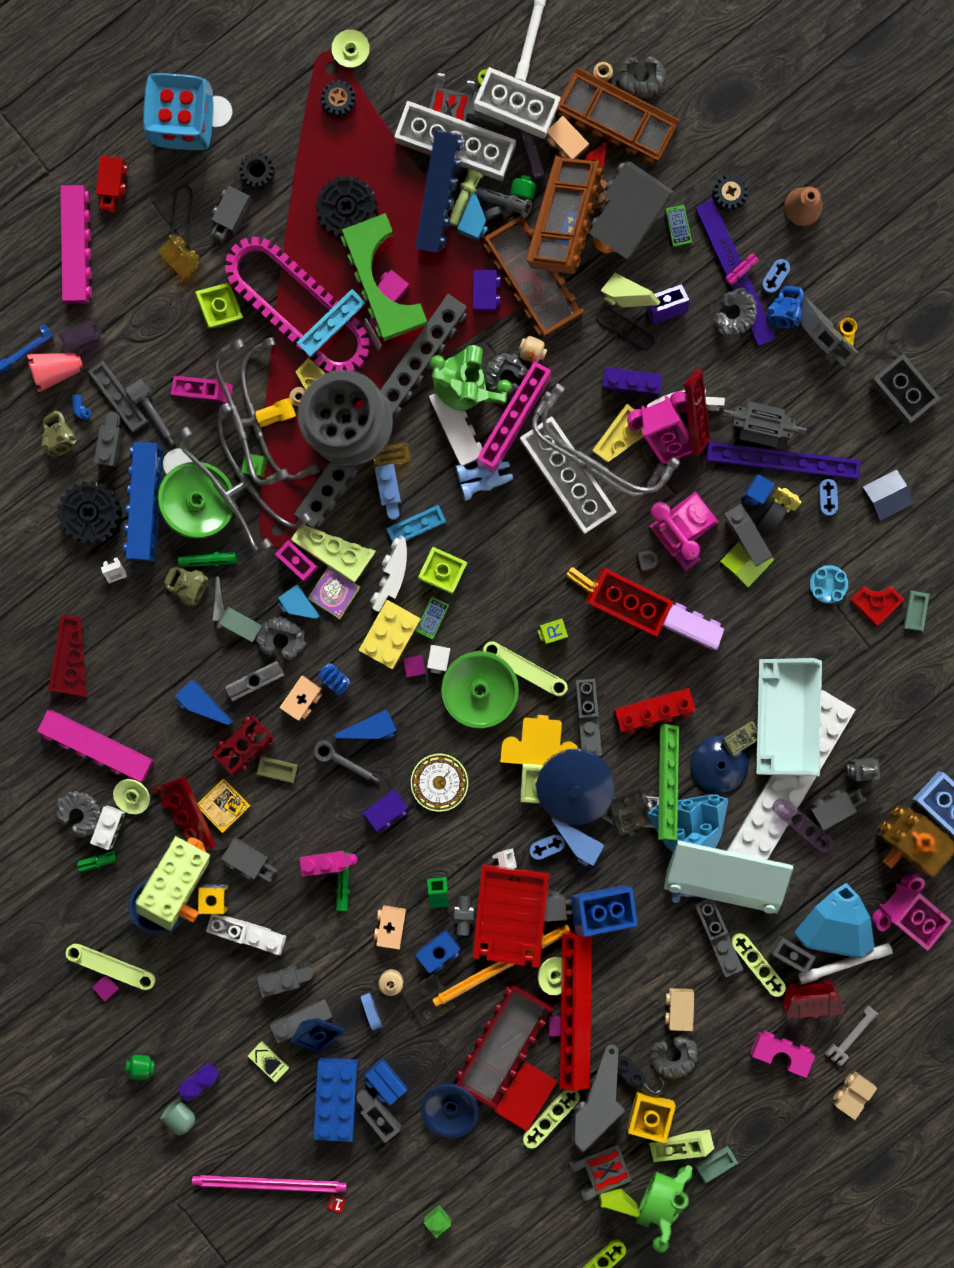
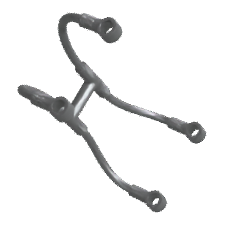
M273 337L265 339L262 343L254 346L246 354L242 362L241 383L250 418H240L219 368V361L223 355L226 356L244 348L242 339L233 341L231 345L223 348L217 354L214 361L218 381L228 403L232 407L230 413L239 439L244 447L250 474L259 485H270L283 479L301 480L320 472L316 464L298 472L297 475H289L287 469L281 470L276 465L263 439L264 435L257 421L255 408L251 404L247 390L246 366L253 354L276 346ZM244 426H253L256 437L259 439L269 463L276 471V474L267 477L266 480H260L254 471Z
M557 383L552 393L546 391L532 420V428L536 436L546 445L569 458L571 462L596 478H601L622 493L632 497H641L647 493L655 492L668 481L672 472L678 466L680 461L674 457L669 460L667 467L659 462L646 488L624 481L592 458L568 446L550 430L547 424V414L563 392L564 387ZM542 415V424L546 433L567 451L550 442L539 432L537 428L539 416ZM661 476L660 482L656 486H654L659 477ZM611 479H613V480H615L616 482L622 484L623 486H625V487H627V488H630V489H632V490H634V491H637V492L629 491V490L623 488L622 486L618 485L617 483H615V482L612 481Z
M227 402L219 408L217 427L224 452L234 468V472L241 480L239 484L226 491L221 482L187 450L183 443L192 435L188 427L178 433V444L181 450L210 478L213 486L225 503L236 514L253 550L257 554H263L272 546V543L269 539H266L257 547L243 516L238 510L239 507L231 498L232 496L246 488L251 496L273 518L292 529L303 528L312 518L306 513L298 519L297 524L287 522L266 505L249 478L241 472L242 469L234 461L223 434L222 420L232 410V407Z

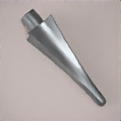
M217 576L215 578V601L212 621L216 622V629H224V626L219 624L225 609L221 594L220 578Z

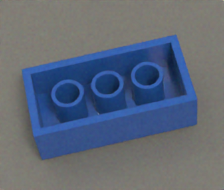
M319 1058L314 1140L353 1141L358 1070L357 1059Z

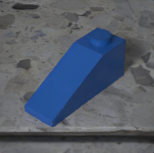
M191 680L175 695L178 699L176 702L182 709L187 708L189 711L227 725L233 723L230 717L195 680Z
M385 710L334 735L335 738L380 739L383 737L386 740L395 736L393 732L397 729L388 710Z

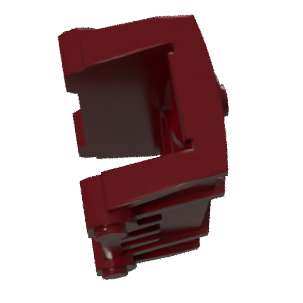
M254 715L246 717L242 722L243 725L228 739L220 741L216 746L217 749L212 753L231 775L244 772L248 767L247 765L265 748H270L273 745L274 736ZM256 722L257 725L254 732L246 735V730ZM265 732L268 734L260 743H253L256 740L254 738L256 735ZM240 740H245L248 743V748L245 751H240L237 747ZM227 748H232L229 751L231 753L229 756L218 757ZM239 756V762L230 770L228 766L231 763V759Z
M830 980L817 984L796 985V983H788L782 1000L787 1019L844 1015L843 1005L834 984Z

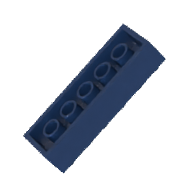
M435 130L415 244L416 249L438 253L443 248H446L447 236H445V230L449 229L451 221L448 213L450 209H453L454 198L451 197L452 190H456L458 178H455V173L460 169L461 159L458 156L459 151H463L465 139H462V134Z

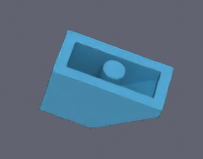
M472 194L457 228V233L479 241L480 237L484 238L488 227H486V219L478 198L475 194Z
M299 585L294 586L278 597L281 601L278 605L284 613L288 611L289 614L315 619L320 617Z

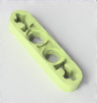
M742 933L735 934L731 942L737 953L770 994L776 997L783 995L786 989L784 982L746 935ZM744 938V945L747 948L751 945V948L745 951L740 945L736 946L738 943L736 939ZM750 952L757 953L758 958L755 962L747 960V955ZM762 967L769 968L770 973L767 977L759 975V970ZM774 975H775V978H773L772 980H773L777 985H778V984H781V985L779 986L780 991H778V992H777L776 990L772 991V989H773L774 987H773V985H772L770 982H768L767 984L765 983V982L771 980V978H772Z
M564 1089L528 1130L525 1131L523 1141L528 1148H536L575 1107L580 1099L579 1091ZM574 1092L575 1100L569 1099L567 1102L569 1107L566 1108L565 1104L560 1100L563 1099L565 1102L568 1098L567 1093L572 1094ZM555 1106H562L564 1110L561 1115H555L552 1112ZM544 1119L550 1122V1127L545 1130L539 1126V1123ZM536 1127L537 1130L543 1135L540 1136V1134L538 1133L535 1136L536 1142L531 1141L529 1143L528 1135L533 1136L536 1133V1130L534 1129Z

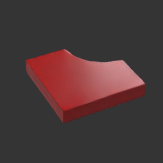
M863 586L849 599L876 627L904 601L891 586L879 592L869 590Z

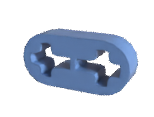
M779 259L770 268L761 284L762 290L765 293H775L790 270V265L786 260ZM783 264L785 272L781 271L779 275H776L775 273L778 270L776 265L780 266ZM772 278H775L776 280L773 283L775 288L771 287L768 289L766 281L770 282Z
M831 479L823 480L818 487L819 509L823 515L830 516L838 510L837 485ZM826 483L832 486L829 496H827V491L823 490V486H826ZM827 499H829V504L833 505V509L830 512L824 509V505H827Z
M553 834L538 840L530 846V854L533 858L539 860L557 853L564 848V839L559 834ZM553 838L561 840V843H559L560 847L558 848L555 846L548 847V844L553 842ZM538 845L540 848L546 846L547 849L542 850V855L538 856L537 853H533L535 846Z
M371 993L362 995L361 1000L371 1029L381 1028V1021Z

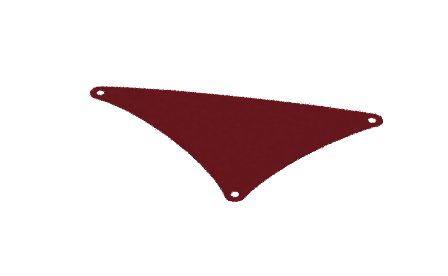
M332 50L321 53L314 64L296 158L283 253H286L291 259L287 265L292 261L298 264L300 269L296 273L303 269L309 276L305 282L311 276L317 283L314 290L318 285H321L326 291L322 296L323 298L327 293L334 297L335 301L331 304L332 306L353 289L366 304L349 322L356 317L361 323L358 329L363 327L365 319L370 323L371 316L368 308H371L369 300H364L361 290H364L362 282L358 284L354 272H357L355 264L351 266L349 261V247H344L341 237L337 239L334 233L329 235L326 228H322L320 220H318L316 215L318 211L315 208V203L319 202L317 194L322 193L321 187L327 186L328 180L335 181L336 176L340 175L341 178H345V175H349L351 179L357 176L360 182L366 181L368 188L371 187L373 189L374 195L377 198L378 213H375L376 217L386 213L393 231V236L382 242L373 258L372 276L376 286H379V279L385 272L389 273L390 270H393L410 287L397 303L401 305L421 304L427 323L447 294L467 306V317L462 323L458 322L455 327L457 331L451 339L447 338L444 342L446 347L442 353L435 355L444 358L482 330L502 318L523 309L524 306L521 302L518 303L513 295V288L511 286L508 287L503 279L505 275L502 270H497L493 263L494 257L484 249V238L480 237L479 241H475L457 233L458 227L450 224L449 229L445 230L447 244L446 248H443L442 251L437 253L415 248L427 177L400 144L395 143L394 135L364 93L352 69L340 65L334 59ZM334 62L337 64L338 71L336 74L330 75L326 72L325 68L328 63ZM333 80L334 82H337V80H341L342 83L344 81L347 82V85H351L355 92L356 105L353 107V112H349L348 116L343 115V118H339V116L334 118L332 115H328L327 111L323 109L321 102L322 89L326 88L325 85L327 83L330 85ZM349 204V206H345V205L343 206L344 211H345L346 209H348V210L351 209V208H350V204ZM453 209L449 210L448 217L451 215ZM496 246L504 261L510 258L509 255ZM517 261L509 265L508 268L520 287L527 282L533 285L534 290L532 294L526 295L531 305L538 303L544 294V283L541 277ZM281 268L276 311L304 336L329 311ZM473 270H497V276H500V288H496V295H500V307H496V312H473ZM450 314L443 317V321L446 323H451L454 319ZM282 323L278 328L273 327V338L276 346L271 348L265 408L274 405L278 401L290 398V393L294 388H304L296 371L308 357L305 351L302 352L297 348V342L293 344L288 339L291 332L285 337L279 331V328L283 325ZM344 325L319 351L334 362H345L355 355L358 341L356 336ZM425 326L384 341L382 336L378 337L377 331L374 329V333L381 343L380 350H377L369 335L364 337L370 340V348H365L370 353L368 359L360 357L365 363L361 369L355 364L353 365L355 371L370 379L380 391ZM435 330L432 333L435 339H439L443 335L440 330ZM423 346L421 352L425 355L432 351L430 346ZM418 361L410 364L412 370H418L421 367ZM324 364V366L321 368L324 372H325L324 368H325L326 364ZM402 377L399 380V384L402 386H407L410 382L408 377ZM395 392L390 393L388 399L394 402L399 395ZM298 393L296 399L301 400L302 394ZM358 401L355 408H360L363 405V401ZM292 404L296 417L282 422L278 421L264 427L263 439L276 465L281 470L287 469L289 475H297L298 472L316 464L320 472L301 480L283 479L270 485H261L260 497L278 516L287 522L297 524L299 518L294 515L331 461L321 456L305 440L298 423L299 406ZM345 418V421L349 424L351 420ZM337 429L330 431L329 437H334L337 434ZM262 451V456L267 458L264 451ZM269 461L267 462L265 477H261V480H266L267 477L276 474ZM260 505V534L263 541L269 539L272 547H282L288 540L291 542V538L297 529L283 525L284 533L280 536H275L271 530L272 526L276 523H282L273 518Z

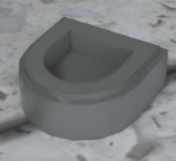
M501 206L484 212L486 222L504 215Z
M653 551L637 553L641 572L655 568L658 563L656 553Z

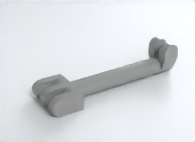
M867 1006L864 1010L866 1016L839 1047L832 1044L826 1051L825 1055L827 1057L833 1052L835 1053L831 1057L833 1062L841 1057L837 1062L838 1066L841 1067L849 1058L845 1051L870 1022L877 1017L878 1013L870 1006Z

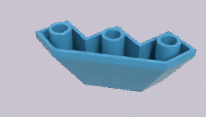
M710 794L678 800L677 841L663 840L666 847L674 853L678 841L715 849L722 836L728 798ZM659 804L647 813L657 832Z
M847 883L832 891L823 899L794 932L796 938L808 949L861 958L874 949L870 916L860 897Z

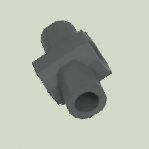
M459 896L458 907H455L454 924H457V935H469L470 924H473L474 907H471V896Z

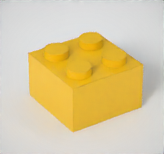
M636 1091L627 1125L628 1134L666 1143L676 1107L674 1101L662 1097H650L643 1092Z

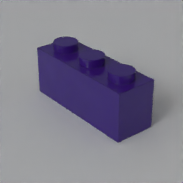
M605 367L601 389L658 397L661 391L663 375Z

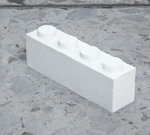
M437 393L430 395L429 399L459 464L466 466L477 461V457L483 448L480 442L476 443L473 436L476 433L472 425H467L465 420L468 418L466 411L454 410L445 405Z

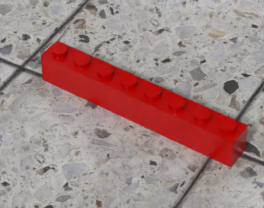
M575 932L562 933L560 1088L571 1091L590 1088L592 935L584 937Z

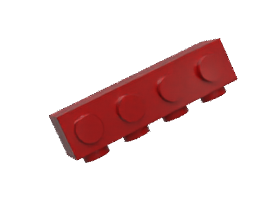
M689 688L614 709L621 732L625 731V734L636 732V728L643 726L644 729L655 726L654 722L662 720V724L673 721V717L678 715L681 718L692 715V711H695Z

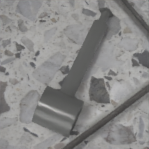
M141 378L125 388L135 404L142 402L163 437L169 441V446H173L175 442L171 439L169 430L148 399L152 392L145 381Z
M321 740L316 743L314 754L318 760L328 761L332 759L365 779L375 781V784L380 781L379 778L377 779L372 776V773L335 753L329 741ZM321 746H327L329 753L321 755L318 749Z

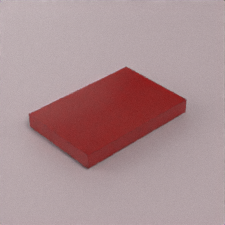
M524 1061L494 1111L527 1131L556 1085L557 1080Z

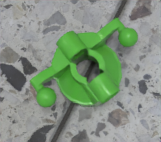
M467 346L466 349L455 357L448 358L446 361L438 355L433 356L430 360V366L433 369L432 379L434 380V388L437 395L445 405L454 410L465 411L482 401L506 404L507 394L511 392L512 385L508 380H502L497 385L499 393L486 391L485 378L481 369L483 349L479 346Z
M690 1165L681 1167L675 1179L656 1171L643 1196L639 1207L640 1214L639 1217H636V1223L646 1228L651 1223L659 1225L661 1236L653 1241V1247L657 1252H665L667 1250L670 1226L688 1204V1197L682 1190L684 1183L692 1178V1167ZM680 1202L681 1206H677L676 1203Z

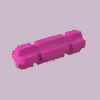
M750 254L746 261L744 260L732 271L733 273H730L725 278L728 284H735L738 279L751 269V266L753 267L758 262V258L754 254Z

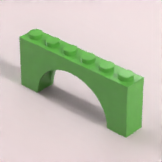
M386 213L342 229L344 235L341 236L344 247H349L350 254H348L351 266L355 264L357 272H354L358 284L361 282L363 284L364 290H361L364 300H369L371 308H368L371 318H376L378 323L375 326L378 337L382 336L384 341L426 326L427 320L421 304L401 305L384 296L374 282L372 262L375 252L382 242L393 236Z

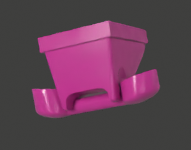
M682 391L673 393L670 398L665 396V400L645 408L642 406L641 409L633 410L627 417L630 430L635 431L643 427L642 432L645 439L663 465L668 463L672 457L678 459L692 453L690 433L677 411H687L685 392Z
M696 492L671 511L670 507L663 502L654 504L650 511L652 518L656 521L650 526V529L672 557L680 552L685 560H693L698 557L700 547L694 540L719 522Z
M908 873L902 877L901 885H895L897 890L887 903L879 905L882 909H878L873 913L872 924L879 931H886L892 921L928 951L952 921L919 893L924 888L925 881L915 873Z

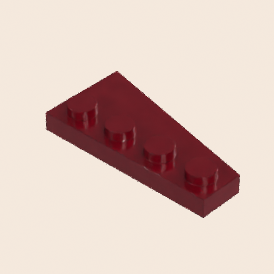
M61 615L48 690L87 697L81 618Z
M185 776L151 789L154 794H158L162 799V805L174 816L172 819L184 830L183 834L187 839L191 837L198 839L203 843L205 850L216 846Z

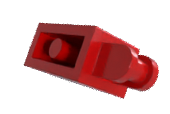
M100 156L96 195L101 198L100 212L107 210L115 213L116 200L122 201V196L126 194L124 178L128 176V165H126L123 158ZM106 199H111V203H106Z

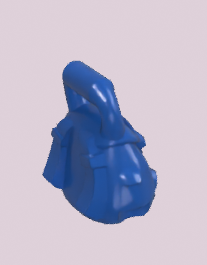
M785 286L780 290L778 298L768 308L767 318L770 324L791 329L800 324L803 315L801 303L804 298V292L801 287ZM784 293L796 294L799 296L797 299L791 297H784Z

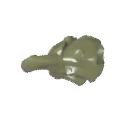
M55 410L44 417V433L42 434L41 447L45 453L56 457L73 449L76 438L73 430L65 423L62 413ZM59 418V423L48 427L49 423Z
M179 567L171 568L164 581L166 589L177 594L181 603L186 606L197 605L208 584V578L203 572L197 570L187 572V570ZM178 571L180 573V576L178 577L175 583V587H171V584Z

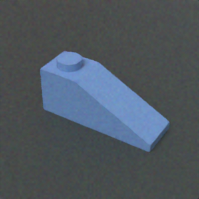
M552 817L551 820L574 854L579 857L577 861L586 866L588 864L594 865L604 844L571 825L560 822Z

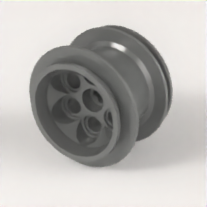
M337 370L326 373L308 386L299 403L298 423L303 437L321 456L333 463L354 466L369 462L383 451L391 437L393 418L390 405L376 385L360 373L349 370ZM340 397H345L344 402L338 405L337 400ZM358 401H363V405L360 408H355ZM331 411V417L324 419V414ZM345 418L350 419L351 422L348 424L345 421ZM363 419H368L366 426H361ZM337 429V434L334 437H329L330 431ZM351 433L356 434L354 438L348 440V436Z

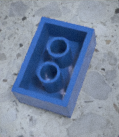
M622 885L570 896L575 933L585 937L638 926L632 887Z

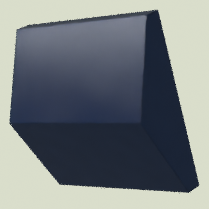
M897 470L862 487L879 521L914 504L908 486Z
M318 1018L302 1021L292 1037L291 1043L321 1053L341 1036L345 1029Z

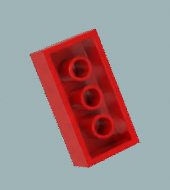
M601 568L585 603L651 636L657 637L673 601L606 568Z

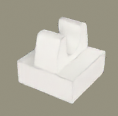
M114 558L115 562L112 564H108L105 561L104 567H101L102 573L109 583L127 577L126 571L118 558Z
M506 849L492 856L493 859L498 858L499 865L496 866L506 868L517 867L513 849Z

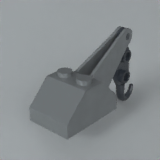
M615 1045L605 1047L587 1101H580L573 1108L575 1112L572 1114L571 1143L579 1152H584L625 1111L616 1102L617 1071L632 1087L643 1091L650 1097L660 1096L665 1089L664 1080L662 1077H659L660 1088L652 1090L648 1086L644 1073L629 1057L620 1056Z

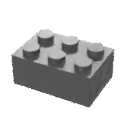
M904 354L870 381L872 386L905 425L912 423L940 399L938 394Z

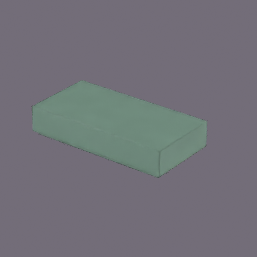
M909 591L903 629L924 632L930 594Z
M230 607L227 608L219 622L220 625L251 642L254 641L262 627L259 623Z
M726 1146L695 1165L704 1182L708 1183L739 1163L730 1148Z

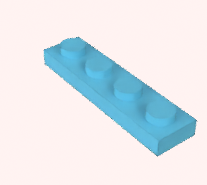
M351 289L297 344L312 357L366 303Z

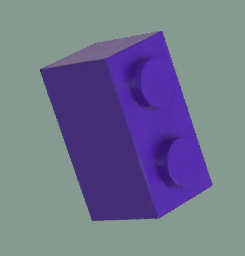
M473 270V312H496V307H500V295H496V288H500V276H497V270Z
M681 284L654 294L660 301L659 305L645 306L652 324L688 312L689 299Z
M394 788L363 813L376 831L380 828L384 831L392 825L390 822L395 817L400 819L407 813L408 805Z

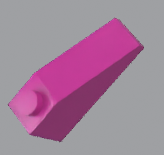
M390 270L389 273L385 272L379 279L378 289L384 296L395 303L410 288L409 284L393 270ZM371 318L369 323L373 331L375 326L378 325L376 318Z
M174 376L171 395L216 403L228 402L218 380ZM225 383L231 396L233 385Z

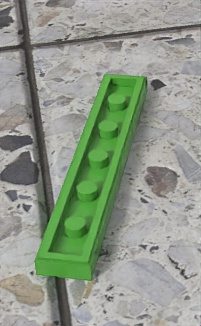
M660 724L658 840L677 841L679 726Z

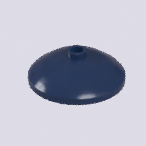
M712 736L703 740L695 748L691 757V772L694 779L702 788L713 793H726L734 790L743 782L748 771V758L745 750L743 749L730 756L721 741L726 736ZM724 762V767L719 769L718 763Z
M150 878L146 879L135 887L129 898L128 909L131 920L137 928L151 935L167 934L175 930L181 924L184 917L179 915L173 928L169 931L136 913V903Z
M443 1084L432 1088L425 1095L421 1105V1115L426 1126L434 1133L447 1138H457L466 1135L475 1127L479 1116V1108L473 1095L466 1089L453 1084Z

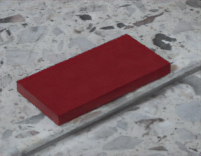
M695 369L684 384L692 456H699L710 441L703 370Z

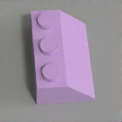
M679 603L672 604L662 626L711 650H717L724 628L720 627L721 623L713 619L710 622L704 620V615L693 611V613L685 611L687 607Z

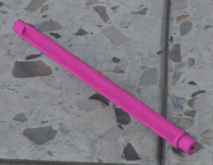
M203 1175L200 1177L193 1176L192 1185H200V1187L338 1193L346 1192L347 1183H339V1181Z

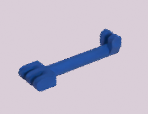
M41 325L40 331L43 334L41 337L8 359L3 358L0 360V373L7 372L13 368L11 365L52 339L54 336L48 327Z

